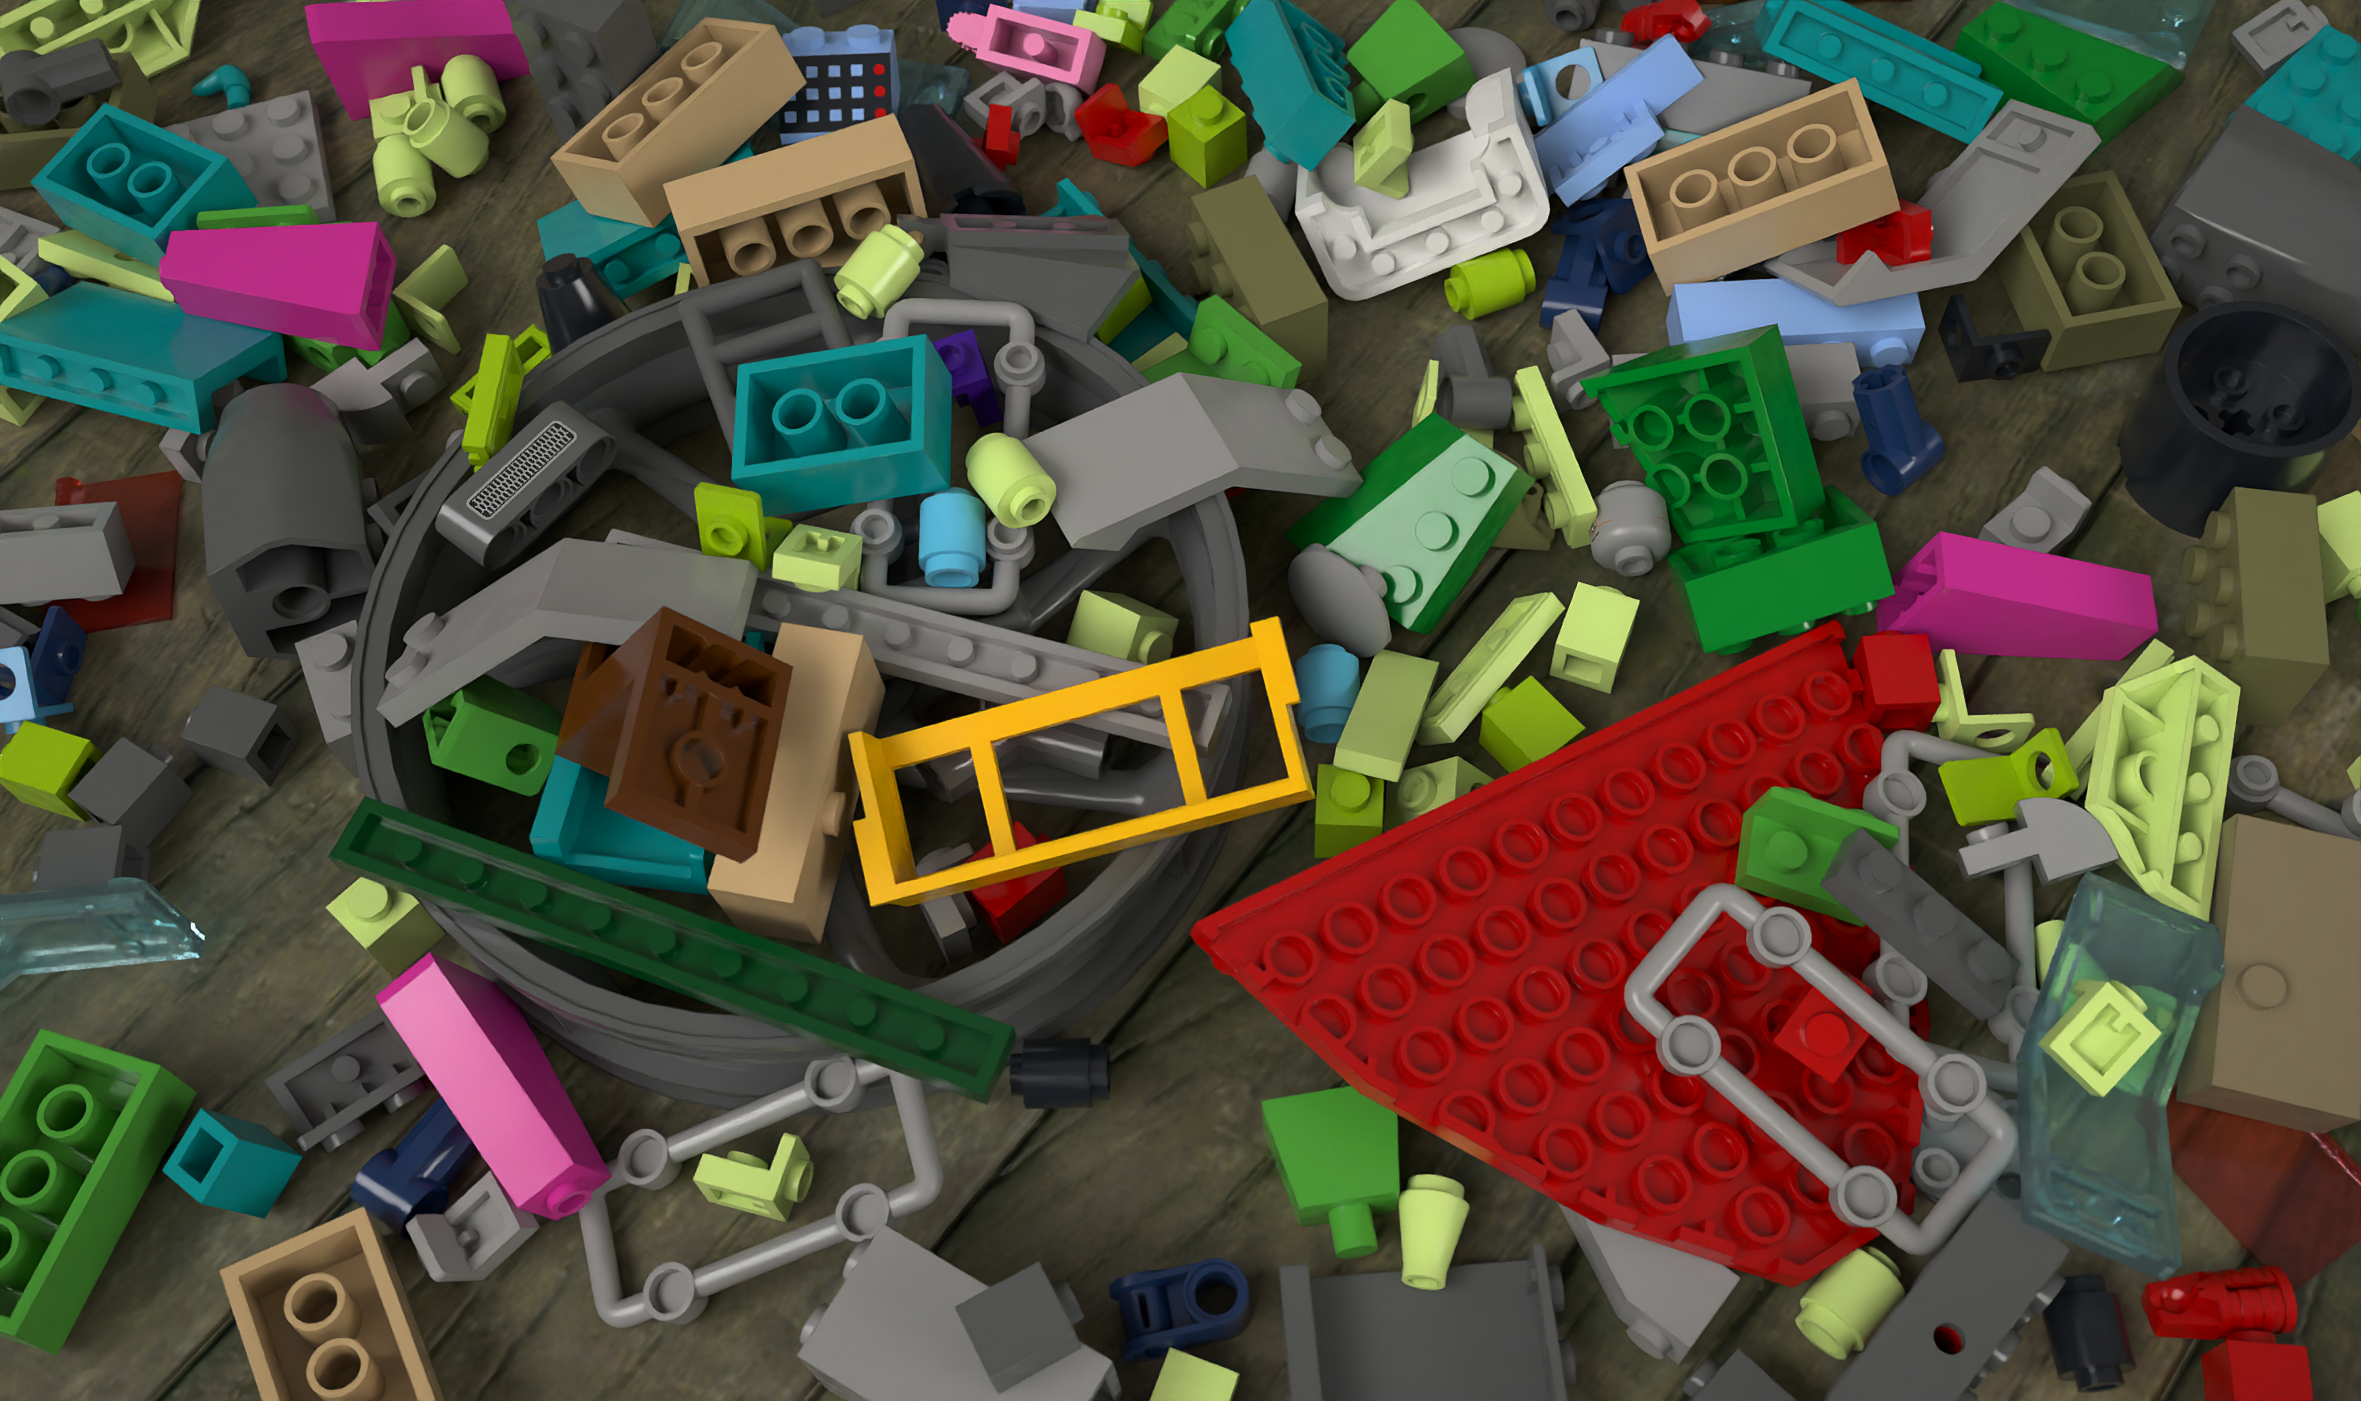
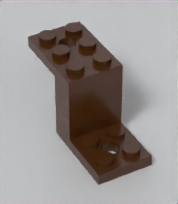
M663 605L622 645L590 641L583 642L554 754L610 777L604 807L743 864L755 855L758 850L793 666Z

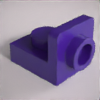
M973 329L931 342L952 375V397H956L959 407L971 405L980 428L1003 421L994 387Z

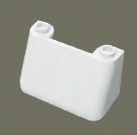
M1511 67L1479 80L1468 91L1465 100V111L1471 130L1410 154L1407 159L1408 193L1400 200L1354 184L1353 147L1347 143L1337 142L1312 172L1298 164L1295 214L1329 286L1337 295L1346 300H1365L1454 266V264L1467 261L1531 236L1544 226L1550 212L1547 188L1528 118L1523 108L1518 85Z

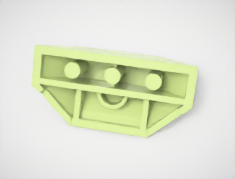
M33 0L0 17V59L3 55L16 50H30L43 56L99 38L104 41L110 53L131 52L144 75L149 79L190 58L201 0Z
M2192 655L2104 690L2085 809L2101 823L2111 837L2119 856L2115 863L2148 895L2197 926L2206 924L2209 921L2241 687L2197 656Z

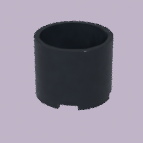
M2234 301L2214 305L2197 312L2183 322L2171 337L2121 428L2116 447H2120L2122 465L2128 477L2124 486L2136 503L2155 520L2179 533L2201 539L2204 534L2205 525L2212 511H2219L2234 487L2308 494L2361 417V369L2357 360L2344 342L2330 329L2308 315L2285 306L2259 301Z

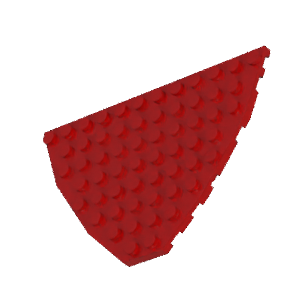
M1837 619L1197 921L1190 931L1195 943L1211 956V960L1217 970L1225 975L1234 977L1360 1094L1599 1225L1791 1288L1809 1280L1882 1234L1875 1227H1853L1839 1220L1832 1211L1829 1202V1187L1701 1076H1676L1666 1070L1656 1053V1038L1632 1017L1627 1010L1624 1000L1625 984L1631 973L1696 896L1710 885L1718 883L1735 885L1743 815L1771 787L1796 788L1809 793L1812 798L1845 809L1864 810L1863 795L1865 787L1881 773V750L1884 739L1880 729L1867 722L1865 710L1859 697L1865 691L1858 669H1849L1840 645L1846 637ZM1909 864V868L1914 872V868ZM1739 887L1749 893L1766 909L1787 907L1800 913L1807 921L1811 930L1810 946L1835 967H1841L1860 981H1862L1863 972L1868 965L1880 957V936L1867 925L1861 927ZM1725 911L1722 912L1654 992L1653 997L1677 1018L1685 1015H1694L1707 1020L1719 1035L1721 1043L1720 1055L1851 1168L1872 1166L1883 1171L1895 1186L1897 1193L1896 1207L1909 1217L1914 1213L1916 1185L1910 1184L1912 1150L1920 1145L1924 1103L1918 1089L1919 1075L1908 1066L1893 1059L1887 1053L1884 1046L1870 1035L1832 1085L1769 1040V1036L1809 982L1790 966L1771 968L1757 962L1750 954L1746 943L1747 930ZM1923 998L1909 1008V1029L1926 1042H1929L1930 1018L1928 999Z

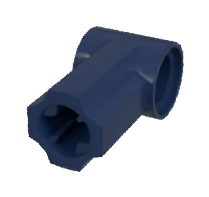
M1566 235L1556 276L1550 275L1547 284L1539 327L1552 330L1555 316L1575 308L1595 338H1597L1608 286H1605L1607 275L1593 235Z
M1887 364L1881 368L1864 371L1852 381L1854 387L1853 396L1870 446L1861 456V469L1866 479L1878 491L1888 496H1897L1943 459L1945 446L1935 428L1925 420L1920 419L1905 367Z
M441 1096L396 1149L388 1148L380 1151L361 1168L351 1186L350 1196L355 1203L361 1207L364 1206L371 1215L400 1237L412 1240L406 1224L417 1214H442L449 1198L447 1187L477 1153L478 1149Z

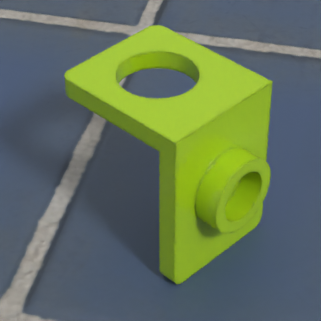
M700 482L694 489L702 555L748 560L756 566L759 572L765 573L773 562L774 552L793 531L792 522L771 516L763 517L761 497L756 492ZM765 533H767L770 536L767 540L765 537Z
M2055 727L2044 728L2010 756L1946 761L1938 769L1957 822L1964 827L2015 822L2017 820L2013 808L2018 801L2029 798L2063 800L2079 787L2078 778L2059 731ZM2041 752L2049 756L2054 768L2053 783L2048 790L2039 784L2035 773L2036 760Z

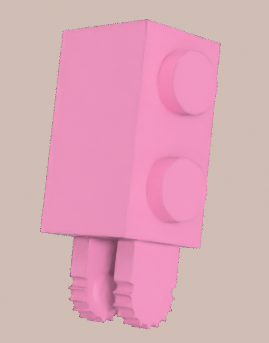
M993 4L989 6L987 17L974 13L970 15L968 12L962 13L959 11V14L954 13V16L949 18L950 22L947 23L948 29L946 31L949 32L948 36L952 41L962 46V49L976 54V59L992 71L1001 73L1006 70L1013 77L1028 81L1036 77L1044 85L1055 81L1062 82L1077 88L1081 95L1088 97L1094 95L1107 44L1093 30Z

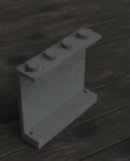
M1543 1243L1532 1244L1527 1260L1449 1266L1445 1287L1440 1290H1424L1411 1287L1402 1282V1271L1310 1278L1308 1264L1279 1266V1285L1291 1401H1567L1565 1387L1575 1386L1576 1369L1572 1345L1569 1339L1558 1340L1554 1311L1564 1310V1291L1561 1273L1558 1266L1547 1267Z

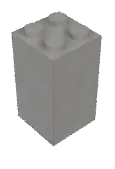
M882 1224L872 1241L865 1238L853 1250L843 1270V1278L846 1281L830 1305L822 1303L811 1314L800 1336V1343L803 1344V1347L797 1354L798 1358L826 1389L845 1401H1119L1123 1394L1113 1361L1080 1341L1081 1349L998 1394L955 1309V1306L990 1287Z

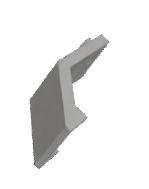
M2010 99L1916 203L1932 210L1931 222L1934 236L1931 242V260L1892 267L1883 263L1876 253L1867 250L1855 264L1843 265L1837 262L1836 236L1769 258L1762 266L1768 273L1837 307L1974 281L2064 182L2078 170L2084 160L2102 140L2092 125Z
M1178 372L1021 441L1056 485V497L1050 510L1072 548L1120 551L1138 528L1232 486L1348 498L1364 482L1350 462L1352 456L1349 449L1343 442L1333 436L1320 416L1322 413L1320 405L1307 392L1300 389L1291 390Z
M564 538L441 617H438L433 612L418 620L403 638V641L407 644L403 655L392 664L385 674V678L389 683L376 709L397 728L544 636L622 645L663 605L741 641L759 570L748 560Z

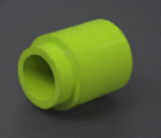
M1507 247L1454 264L1450 269V278L1446 279L1444 283L1445 294L1450 307L1455 313L1461 311L1468 320H1473L1522 303L1525 295L1533 293L1536 287L1534 270L1525 251L1521 248L1511 251Z

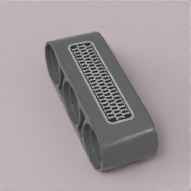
M562 400L554 402L535 417L446 500L437 514L435 522L436 531L488 571H496L503 568L608 469L615 458L618 440L569 402Z

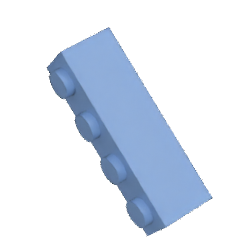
M1780 278L1674 284L1666 318L1670 346L1778 323L1784 346L1854 342L1859 367L1876 366L1878 368L1887 364L1898 366L1911 365L1925 331L1917 292L1837 307Z

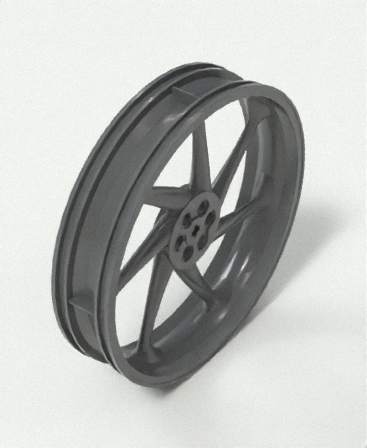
M843 266L822 267L854 344L873 343L883 337L885 317L880 319L869 315L867 319H861L849 312L837 299L836 295L840 290L834 282V277ZM920 272L897 302L908 298L978 299L951 289L948 276ZM746 277L730 279L680 293L626 314L573 342L524 376L510 441L545 408L554 402L562 400L569 402L614 435L618 440V449L608 469L503 568L496 571H488L436 531L435 522L442 505L475 474V465H471L468 460L469 452H464L462 448L465 430L452 442L420 483L394 526L371 578L357 627L350 676L351 731L359 779L366 797L458 829L448 802L447 769L431 762L423 723V716L427 709L397 728L376 709L389 683L385 678V674L392 664L403 655L407 646L403 638L418 620L433 612L438 617H441L520 567L536 545L567 513L599 486L621 471L634 476L674 504L697 524L698 519L694 489L700 482L726 486L662 447L680 437L719 422L678 311L679 303L686 297ZM803 286L709 316L708 320L717 344L812 313L813 311ZM911 323L909 325L908 337L926 334L931 342L973 329L986 363L1001 413L1004 416L1006 394L996 384L994 360L999 350L1009 343L1010 327ZM1034 323V346L1039 348L1044 356L1046 380L1042 389L1031 396L1030 427L1045 431L1152 384L1125 358L1094 336L1086 344ZM821 336L740 364L829 350L824 337ZM740 364L727 368L735 392L737 389L738 365ZM952 397V402L958 403L956 397ZM1224 491L1138 528L1120 551L1071 548L1052 562L1019 581V586L1032 615L1030 627L1021 633L1032 634L1082 594L1083 590H1087L1148 540L1162 537L1170 540L1185 579L1194 620L1196 652L1248 638L1249 608L1245 562L1235 519ZM918 494L896 497L893 502V514L899 521L919 515L920 505L923 500ZM919 542L904 547L901 556L895 562L888 565L887 585H898L925 575V572L919 567ZM772 563L768 567L769 569H773ZM859 576V587H858V591H859V592H861L860 576ZM962 614L957 615V617L973 621L990 616ZM742 636L741 642L745 643L746 637ZM556 637L538 641L484 674L516 689L573 678L584 641ZM764 643L765 653L772 656L775 644ZM1250 673L1215 682L1230 686L1233 700L1211 759L1198 756L1209 799L1240 791L1243 787L1249 760L1253 710ZM900 677L883 682L886 692L874 737L882 739L930 726L922 722L928 708L952 691ZM1164 748L1155 758L1137 770H1108L1106 777H1101L1100 781L1035 762L1024 768H1004L1000 771L1006 800L1103 811L1137 817L1186 805L1174 753L1169 748ZM915 765L894 770L897 785L928 789ZM979 786L966 795L981 797ZM1233 820L1124 849L1081 894L1038 928L987 959L943 979L919 977L903 973L899 970L887 953L868 912L845 850L823 934L841 966L1013 1026L1017 1039L1004 1066L1006 1067L1010 1065L1011 1054L1023 1052L1025 1039L1058 1038L1071 1030L1119 992L1157 953L1194 904L1220 856ZM419 898L436 922L464 948L483 975L495 982L518 1004L525 1019L536 1030L577 1059L626 1084L679 1102L731 1111L803 1081L812 1061L830 1060L850 1056L853 1059L857 1058L742 1015L697 1013L629 998L613 979L606 966ZM890 1076L868 1084L867 1092L862 1102L850 1111L843 1113H856L897 1105ZM921 1081L925 1098L947 1091ZM817 1105L795 1114L793 1117L843 1113L830 1112Z

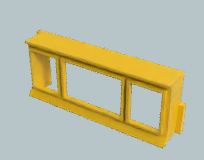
M1276 616L1250 623L1253 637L890 737L878 739L863 731L848 734L866 815L864 819L853 821V827L871 906L877 907L890 903L908 907L1315 799L1291 705L1301 703L1279 617ZM1261 670L1289 778L1209 799L1182 691ZM1160 698L1186 805L1018 850L993 743ZM971 750L995 856L918 876L894 770Z

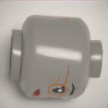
M1625 480L1608 485L1601 491L1600 495L1593 499L1598 511L1596 520L1589 529L1592 556L1602 567L1617 571L1623 576H1638L1650 571L1654 565L1666 557L1672 547L1671 531L1666 501L1656 490L1646 487L1638 481Z

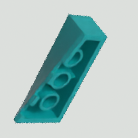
M1251 0L1224 33L1232 52L1230 61L1240 72L1243 80L1241 88L1252 102L1254 107L1252 115L1263 129L1266 137L1264 145L1267 150L1284 164H1290L1293 160L1312 172L1356 121L1352 93L1346 88L1351 83L1350 75L1343 70L1348 63L1347 55L1341 51L1345 47V40L1290 0Z

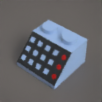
M862 24L850 27L847 31L824 32L821 28L810 26L801 27L793 30L791 33L783 34L782 40L807 83L779 109L781 144H795L893 113L897 119L900 82L894 29L879 30L877 26Z

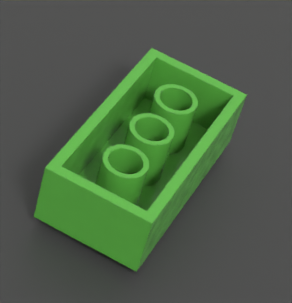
M42 1028L38 1032L0 1099V1337L58 1356L197 1094L196 1091L163 1066Z

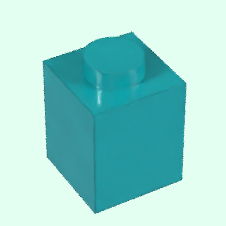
M200 1108L162 1171L200 1204L265 1219L303 1156L264 1125Z

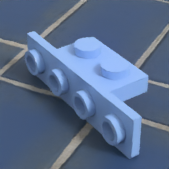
M1672 34L1664 35L1533 136L1548 197L1556 192L1567 207L1579 199L1588 200L1607 185L1609 176L1627 163L1632 165L1642 161L1656 148L1657 140L1665 135L1656 116L1704 80L1701 72Z

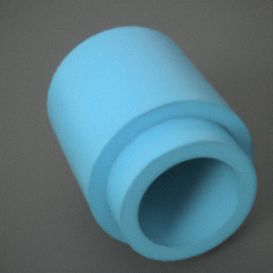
M950 487L949 490L936 491L933 496L923 500L920 505L919 567L925 572L926 583L932 587H974L979 581V573L986 566V505L980 499L973 497V494L964 488Z
M1321 644L1310 648L1308 654L1300 657L1295 664L1296 684L1301 703L1297 704L1298 723L1304 727L1305 737L1308 740L1317 743H1338L1360 692L1359 660L1353 654L1346 652L1342 646Z

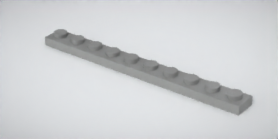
M613 528L604 542L702 555V551ZM769 568L765 573H758L742 635L747 637L748 631L762 632L764 642L776 644L782 622L864 635L878 672L1002 705L1148 666L841 587L839 591H804L797 588L794 582L772 578L773 569ZM1211 683L1182 691L1197 754L1199 757L1211 759L1233 700L1230 686L1219 683ZM1160 698L1070 722L1172 749Z

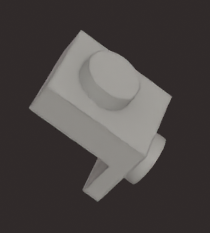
M1004 70L963 98L966 114L983 129L986 126L990 103L1012 107L1010 130L1020 132V140L1036 132L1042 124L1049 120L1044 84L1036 77L1022 85Z
M492 1170L483 1176L444 1214H417L406 1224V1228L417 1248V1256L421 1265L436 1282L484 1280L540 1228L531 1212L517 1208Z

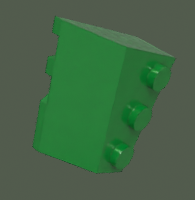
M1997 1L1961 28L1953 50L1962 56L1978 62L1982 67L1978 78L2003 90L2004 94L1995 107L1994 113L1997 114L2010 99L2092 125L2102 142L2084 162L2180 87L2186 78L2184 74L2170 64Z

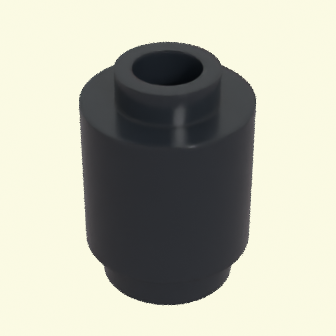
M1091 1037L1025 1039L1023 1052L1014 1053L1010 1056L1011 1095H1023L1025 1109L1092 1108L1094 1100H1110L1111 1069L1109 1045L1092 1044Z
M2085 1274L2064 1277L2063 1279L2066 1280L2065 1284L2050 1304L2042 1311L2058 1379L2075 1381L2077 1390L2080 1393L2104 1392L2125 1386L2123 1374L2135 1370L2137 1365L2117 1294L2108 1291L2105 1278L2102 1275Z

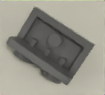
M381 1007L264 1080L301 1135L296 1141L304 1152L322 1143L326 1151L330 1153L366 1130L359 1119L383 1103L391 1114L427 1091L420 1080L427 1076V1074Z

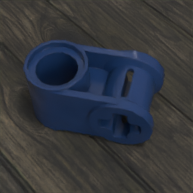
M1221 1258L1207 1259L1166 1270L1136 1272L1114 1280L1108 1287L1110 1298L1119 1303L1126 1340L1120 1346L1122 1360L1125 1362H1145L1164 1358L1167 1356L1170 1347L1182 1351L1201 1345L1230 1340L1239 1336L1248 1327L1253 1315V1300L1243 1272L1234 1263ZM1216 1285L1231 1287L1238 1293L1235 1305L1228 1312L1221 1315H1210L1199 1308L1202 1295L1209 1288ZM1146 1304L1151 1323L1149 1328H1147L1143 1309Z

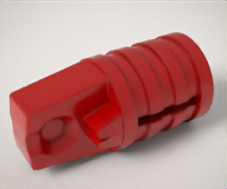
M1663 0L1629 10L1621 22L1620 30L1635 33L1632 44L1650 47L1653 45L1654 39H1657V37L1662 38L1669 33L1677 41L1694 42L1702 37L1712 25V22L1707 15L1703 14L1701 6L1695 0Z
M2264 1265L2259 1268L2241 1267L2238 1270L2233 1268L2220 1269L2217 1272L2213 1270L2198 1271L2148 1283L2141 1296L2143 1310L2156 1337L2220 1340L2226 1339L2232 1332L2264 1331L2277 1335L2289 1334L2294 1331L2297 1323V1303L2293 1287L2286 1273L2277 1265Z

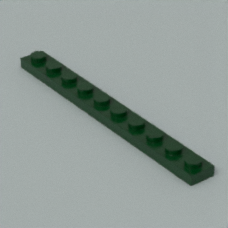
M366 796L362 799L328 855V858L338 869L986 1105L989 1103L1017 1039L1013 1026Z

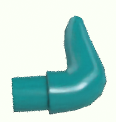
M222 65L192 88V93L195 96L201 97L215 95L224 91L228 110L250 105L249 98L252 92L249 79L245 72L236 65Z

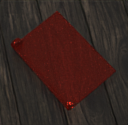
M177 470L86 485L72 477H61L56 480L55 506L117 501L136 565L123 594L101 601H87L83 598L52 600L46 603L44 621L51 606L62 607L86 634L172 620L181 475Z
M2177 1084L2128 1120L2260 1266L2277 1265L2283 1269L2291 1282L2294 1292L2361 1240V1168L2327 1132L2301 1131L2176 1101Z

